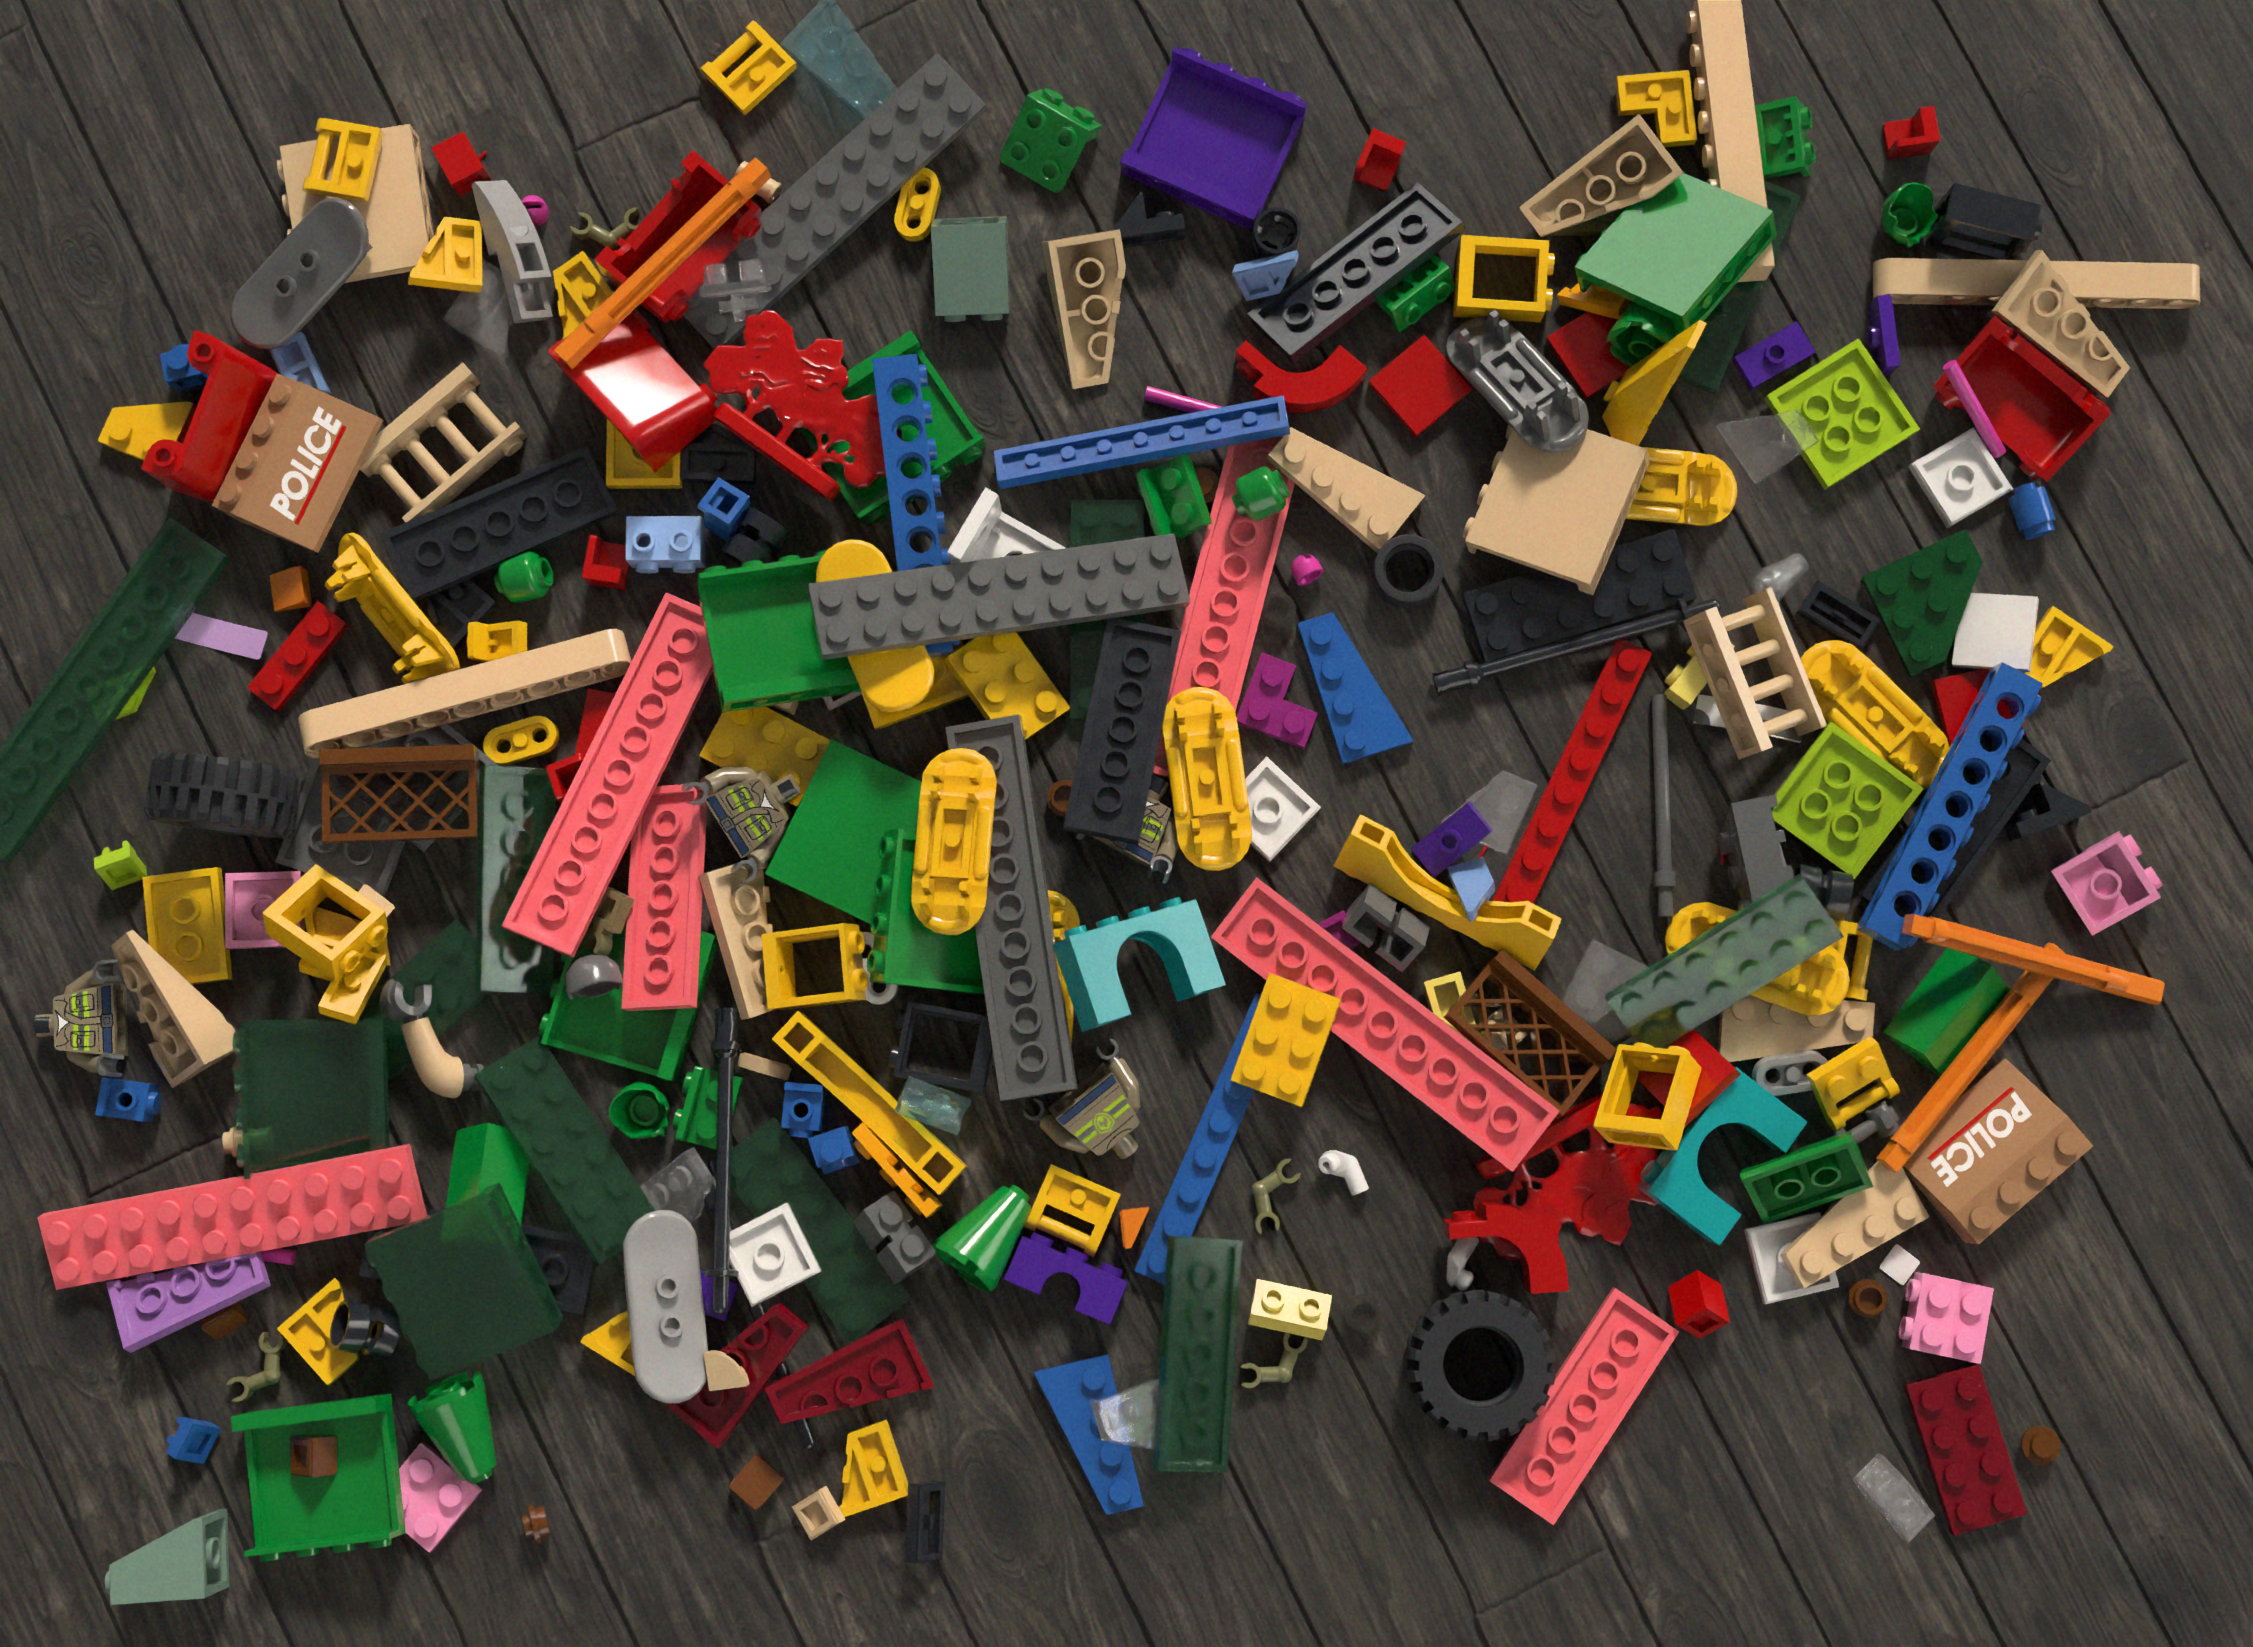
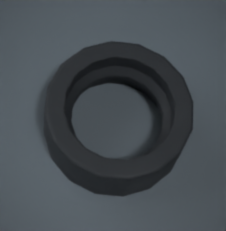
M1399 535L1389 539L1379 549L1372 565V582L1377 593L1387 603L1400 608H1413L1426 603L1436 593L1443 578V561L1438 549L1429 540L1418 535ZM1402 550H1412L1419 553L1426 560L1429 567V577L1426 584L1414 592H1401L1395 589L1386 577L1388 560L1395 553Z

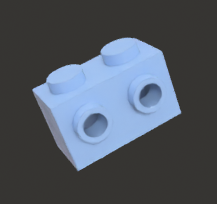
M626 516V561L632 568H636V572L647 574L657 573L659 568H673V572L694 573L695 568H706V528L704 520L701 516Z

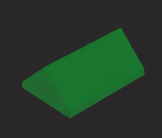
M1946 948L1882 1033L1940 1078L2010 989L1993 965L1973 955Z
M484 1123L456 1131L441 1237L442 1243L519 1248L533 1143L532 1134L491 1123Z
M1852 1130L1745 1167L1740 1172L1741 1180L1764 1224L1874 1187Z

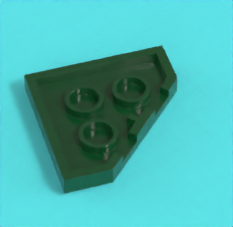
M1967 529L1868 573L1861 578L1909 678L1945 662L1982 565V560Z

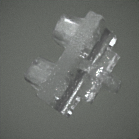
M759 259L739 261L741 281L730 283L725 263L704 265L705 286H699L700 297L709 299L731 296V301L719 302L720 313L733 312L736 322L744 321L745 310L757 309L756 298L743 299L742 295L772 291L771 280L765 279L764 270Z

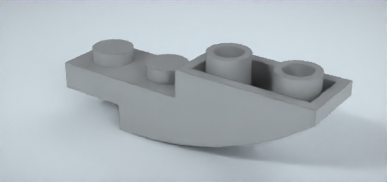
M507 180L472 183L489 255L498 256L514 323L543 321L553 317L544 280L551 277V273L540 238L525 206Z

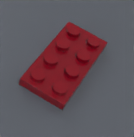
M1969 1364L1903 1384L1950 1534L1955 1536L2026 1515L2027 1511L1980 1364Z

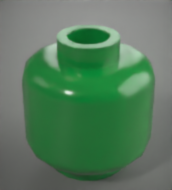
M1263 466L1236 480L1235 488L1237 494L1232 496V500L1241 516L1247 513L1252 520L1261 521L1284 509L1286 506L1285 498L1290 496L1279 471L1275 470L1272 472L1268 467Z
M534 551L521 553L500 562L498 572L494 576L498 592L504 594L513 603H521L544 597L549 590V586H552L554 579L548 560L544 557L541 558Z

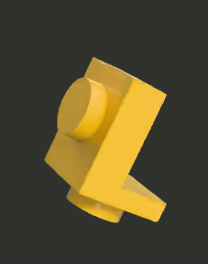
M518 620L495 624L469 622L467 637L468 658L489 662L526 652L527 623Z

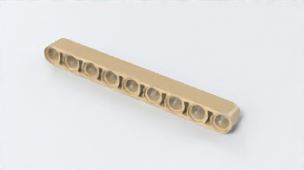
M1880 259L1873 263V300L1877 295L1890 294L1893 304L1996 306L2028 260ZM2048 261L2056 274H2061L2069 285L2068 290L2077 302L2083 304L2084 307L2184 309L2200 304V267L2196 264Z
M618 629L603 630L306 711L298 717L305 755L311 758H319V749L360 748L623 676L632 662L623 631Z

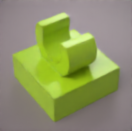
M127 840L122 842L123 848L111 851L109 847L103 849L102 855L93 858L94 869L111 890L143 880L142 877L147 876L145 864L137 856L136 851Z

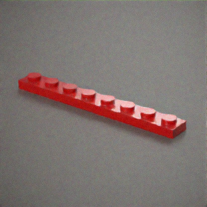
M1624 639L1614 643L1492 901H1529L1534 903L1652 655L1651 652Z

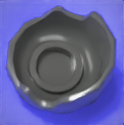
M591 954L577 959L569 966L564 977V983L569 999H574L575 995L596 998L608 994L614 988L617 990L621 989L623 978L620 968L614 960L605 955Z

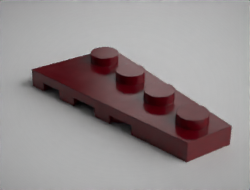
M781 1303L774 1305L740 1333L736 1339L720 1350L745 1369L749 1378V1385L709 1391L708 1381L706 1380L700 1392L690 1400L681 1403L664 1404L716 1449L722 1447L762 1393L763 1387L767 1386L809 1326Z
M899 1318L763 1387V1390L778 1422L783 1424L843 1408L864 1405L865 1403L881 1399L898 1397L920 1390L923 1391L935 1388L903 1318Z

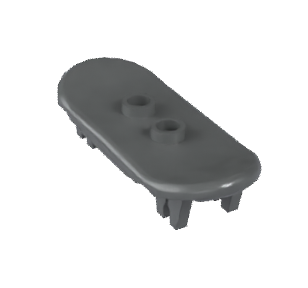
M327 198L318 202L237 291L231 304L230 317L237 336L247 345L257 349H275L284 346L338 291L366 257L367 252L373 248L369 243L365 219L351 202L342 198Z
M1496 310L1490 312L1488 316L1470 319L1452 331L1446 345L1450 362L1526 444L1542 452L1561 453L1574 448L1583 439L1589 420L1585 402L1528 339L1507 320L1499 318V313Z

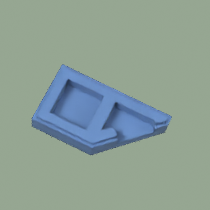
M1297 250L1234 265L1232 273L1245 300L1249 301L1280 294L1287 277L1297 263L1299 256Z
M302 332L295 334L284 346L269 349L280 375L302 382L331 395L315 356Z
M1483 857L1447 867L1448 877L1469 922L1475 920L1478 916V909L1495 892L1494 880Z

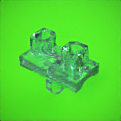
M909 1076L899 1094L894 1112L958 1135L962 1118L972 1100Z

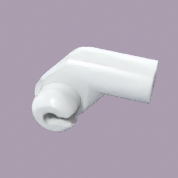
M1329 1150L1320 1157L1318 1162L1320 1170L1324 1174H1333L1345 1178L1352 1196L1369 1189L1360 1165L1354 1156L1337 1150Z
M1477 1237L1458 1239L1450 1251L1447 1261L1446 1279L1451 1287L1455 1285L1459 1290L1466 1291L1471 1285L1474 1278L1473 1273L1466 1271L1464 1268L1467 1260L1479 1243Z

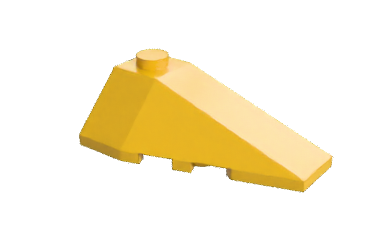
M1701 320L1697 321L1627 369L1620 383L1615 380L1612 381L1603 398L1609 404L1602 415L1612 438L1639 446L1648 430V426L1655 414L1658 413L1707 323Z

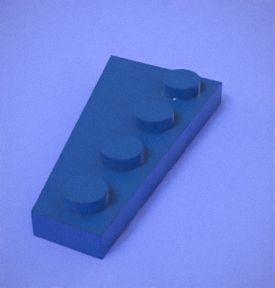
M1331 612L1297 623L1341 764L1344 765L1413 743L1414 740L1334 613Z
M1109 1354L1034 1371L1105 1514L1109 1515L1144 1506Z

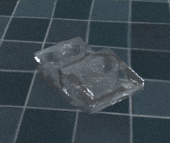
M1879 1453L1852 1479L1870 1505L1880 1510L1899 1537L1908 1542L1935 1516L1911 1484Z

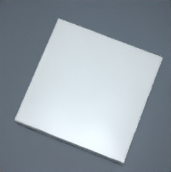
M1974 427L1908 466L1946 528L1953 526L2013 490Z
M1971 593L1955 635L1953 667L1990 670L1992 667L2004 662L2021 672H2030L2039 604L2038 597Z
M1266 756L1247 776L1245 781L1252 826L1250 845L1270 862L1321 807Z
M785 1203L730 1232L729 1262L733 1269L739 1271L737 1278L751 1307L822 1271L789 1203Z
M1820 1212L1744 1229L1763 1304H1770L1839 1287L1836 1272L1834 1271L1808 1287L1798 1289L1780 1256L1800 1234L1821 1217Z

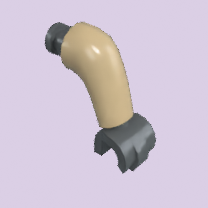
M393 979L387 981L380 995L381 1009L392 1020L404 1021L405 1024L401 1025L405 1042L414 1067L425 1086L430 1091L448 1098H457L460 1096L461 1091H468L470 1087L473 1091H481L485 1083L483 1065L473 1064L471 1068L469 1064L462 1063L459 1057H452L446 1053L438 1041L429 1018H423L422 1014L427 1011L431 1004L432 985H422L415 988L414 1005L410 1006L403 999L404 987Z

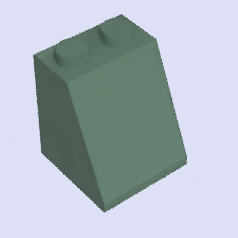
M1007 216L934 219L931 225L936 316H944V321L946 322L965 321L966 315L981 314V320L1003 319V314L1010 312Z
M227 1508L218 1509L195 1518L110 1564L109 1571H107L105 1576V1590L110 1595V1605L204 1599L230 1587Z

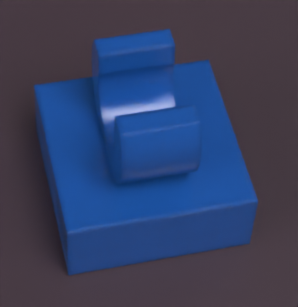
M178 1417L176 1422L180 1426L175 1436H168L167 1442L170 1446L166 1453L177 1460L204 1464L221 1429L212 1422Z

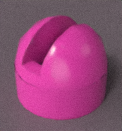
M528 195L521 200L525 208L541 205V209H526L534 227L542 226L548 220L549 208L542 198Z
M1310 554L1299 555L1293 560L1291 566L1292 575L1299 586L1315 581L1324 572L1319 561Z

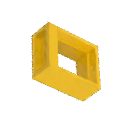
M1461 235L1456 254L1453 317L1478 318L1488 316L1490 312L1496 310L1499 313V318L1508 321L1540 323L1545 311L1551 310L1553 290L1547 289V275H1553L1555 261L1554 253H1549V241ZM1475 253L1536 257L1534 302L1472 298Z
M317 864L262 912L267 935L335 982L345 972H351L358 965L361 957L372 947L379 946L388 933L385 910ZM326 897H329L362 920L332 950L296 926Z
M841 923L761 934L768 1009L788 1010L866 1000L865 991L868 988V976L863 969L862 960L865 940L859 925ZM839 937L844 991L797 997L792 943Z
M1641 1042L1634 1043V1046L1618 1044L1593 1127L1608 1143L1677 1151L1702 1068L1688 1050L1679 1046H1669L1668 1049L1654 1048L1649 1044ZM1639 1070L1675 1074L1661 1120L1626 1116Z

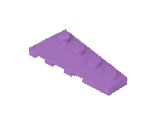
M261 1252L208 1261L193 1266L176 1267L172 1271L159 1274L149 1272L137 1275V1279L124 1282L120 1280L106 1282L123 1349L130 1353L271 1286Z

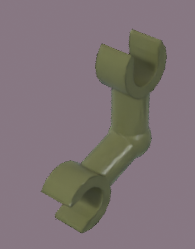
M637 207L629 209L625 213L624 222L611 232L595 225L591 216L587 213L578 212L580 218L587 222L588 226L584 230H578L572 226L570 228L578 239L586 240L591 238L604 245V247L608 246L613 250L618 247L616 242L621 237L625 240L637 228L638 225H632L631 222L640 212Z
M1291 1159L1281 1160L1274 1172L1261 1181L1254 1183L1251 1188L1257 1210L1254 1226L1259 1234L1262 1233L1260 1222L1264 1217H1271L1275 1230H1279L1280 1221L1272 1213L1269 1193L1283 1183H1293L1300 1178L1301 1173H1297L1291 1178H1285L1282 1174L1283 1166L1288 1164Z
M262 1332L259 1337V1346L265 1352L264 1371L250 1377L239 1376L230 1379L226 1385L241 1382L245 1389L240 1397H236L232 1401H245L253 1395L254 1391L268 1385H274L280 1380L281 1351L286 1348L288 1343L281 1333L278 1334L277 1346L272 1348L268 1341L269 1332Z
M1285 1333L1283 1336L1285 1348L1279 1365L1274 1367H1258L1254 1363L1241 1365V1368H1252L1257 1373L1255 1381L1242 1383L1241 1385L1245 1388H1253L1263 1382H1289L1292 1379L1293 1369L1299 1353L1307 1347V1337H1304L1299 1348H1291L1288 1345L1290 1333Z

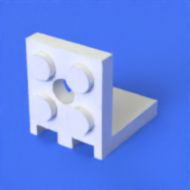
M985 487L947 553L951 564H962L963 562L1006 557L1012 554L1021 555L1064 549L1065 547L1003 513L999 495Z

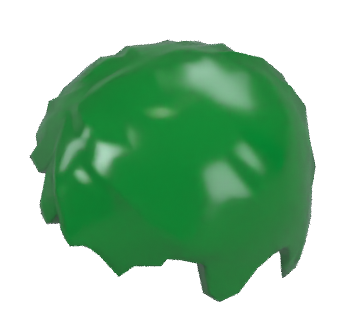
M1916 182L1907 183L1900 186L1885 200L1880 220L1885 233L1898 244L1910 248L1914 244L1920 243V238H1925L1932 232V227L1938 218V214L1935 213L1933 208L1932 190L1930 187Z
M635 1082L618 1091L609 1106L608 1117L613 1126L617 1127L631 1139L653 1138L659 1135L665 1136L669 1125L667 1114L670 1111L667 1097L659 1088L651 1084Z

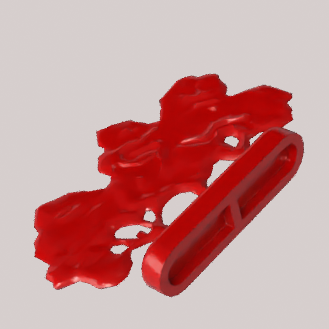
M766 310L762 311L760 315L753 314L745 319L746 325L743 332V337L746 341L745 346L718 345L703 363L704 368L710 372L708 380L713 392L718 394L737 393L745 397L747 405L746 411L741 413L733 406L722 403L712 417L822 498L832 503L841 490L840 485L822 471L821 466L823 463L835 462L843 464L844 476L848 483L857 489L869 487L878 476H886L877 396L871 394L862 396L859 399L847 400L842 394L843 388L849 383L847 369L841 364V359L844 356L843 340L831 338L816 339L806 349L798 350L793 337V327L777 312ZM759 387L761 392L755 400L752 397V391L754 388ZM768 407L773 409L783 426L777 437L752 421L754 415ZM795 428H807L816 436L818 450L813 456L805 459L785 444ZM901 428L897 432V436L900 440H902ZM826 433L829 441L823 445L821 439L822 435ZM845 441L850 445L849 450L838 455L835 450H832L830 454L827 453V449L834 443ZM854 455L855 457L854 462L851 464L844 461L847 456Z
M1600 1093L1568 1109L1560 1119L1555 1117L1515 1168L1513 1181L1507 1190H1499L1496 1187L1483 1188L1476 1193L1473 1205L1477 1215L1480 1216L1479 1200L1503 1202V1197L1509 1193L1511 1197L1509 1204L1523 1210L1538 1220L1549 1230L1557 1243L1559 1242L1558 1234L1561 1224L1574 1222L1579 1234L1590 1237L1600 1234L1605 1241L1620 1246L1632 1225L1628 1210L1630 1201L1646 1202L1652 1206L1658 1204L1638 1189L1637 1186L1642 1180L1640 1174L1644 1167L1650 1161H1656L1659 1157V1149L1614 1143V1148H1608L1603 1140L1605 1138L1593 1127L1603 1093ZM1633 1103L1629 1104L1626 1116L1660 1120L1663 1115L1659 1107H1653L1649 1110L1643 1105ZM1587 1128L1590 1132V1149L1587 1151H1574L1572 1153L1565 1152L1560 1142ZM1551 1147L1559 1161L1558 1170L1547 1178H1537L1530 1175L1526 1161ZM1489 1153L1475 1162L1479 1173L1486 1179L1496 1177L1509 1170ZM1537 1181L1541 1184V1189H1533L1531 1182ZM1525 1182L1528 1189V1197L1524 1205L1518 1206L1516 1204V1190L1523 1189L1521 1183ZM1497 1236L1477 1237L1480 1243H1492L1498 1256L1505 1257L1508 1260L1521 1261L1520 1255L1511 1241Z

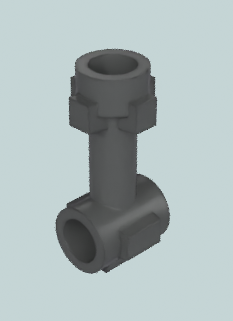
M1880 1101L1865 1110L1868 1120L1851 1130L1857 1144L1874 1133H1877L1879 1138L1882 1139L1891 1136L1900 1128L1897 1123L1899 1118L1892 1106H1887L1885 1101ZM1844 1128L1834 1131L1833 1134L1836 1136L1846 1131Z

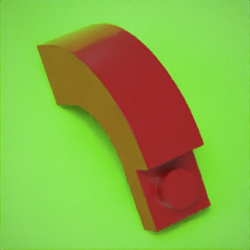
M1246 340L1236 350L1235 354L1237 370L1248 380L1253 381L1255 378L1258 381L1254 385L1253 396L1258 400L1284 395L1286 412L1310 413L1334 406L1348 397L1365 379L1368 370L1365 365L1341 345L1337 347L1322 365L1314 370L1303 373H1293L1278 368Z
M1479 1200L1480 1216H1476L1475 1211L1465 1210L1453 1212V1218L1442 1219L1443 1233L1450 1240L1497 1236L1511 1241L1520 1255L1523 1288L1530 1294L1569 1291L1567 1267L1560 1246L1544 1225L1523 1210L1499 1201Z

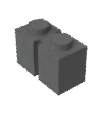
M1369 883L1348 908L1342 929L1370 948L1374 943L1377 929L1380 927L1383 931L1380 933L1375 953L1403 972L1425 947L1430 926L1404 907L1399 912L1396 911L1397 902Z
M893 1190L865 1208L855 1218L853 1223L871 1250L876 1248L886 1237L889 1238L891 1243L886 1245L876 1257L893 1283L897 1284L927 1264L937 1253L918 1225L911 1229L908 1223L913 1217Z

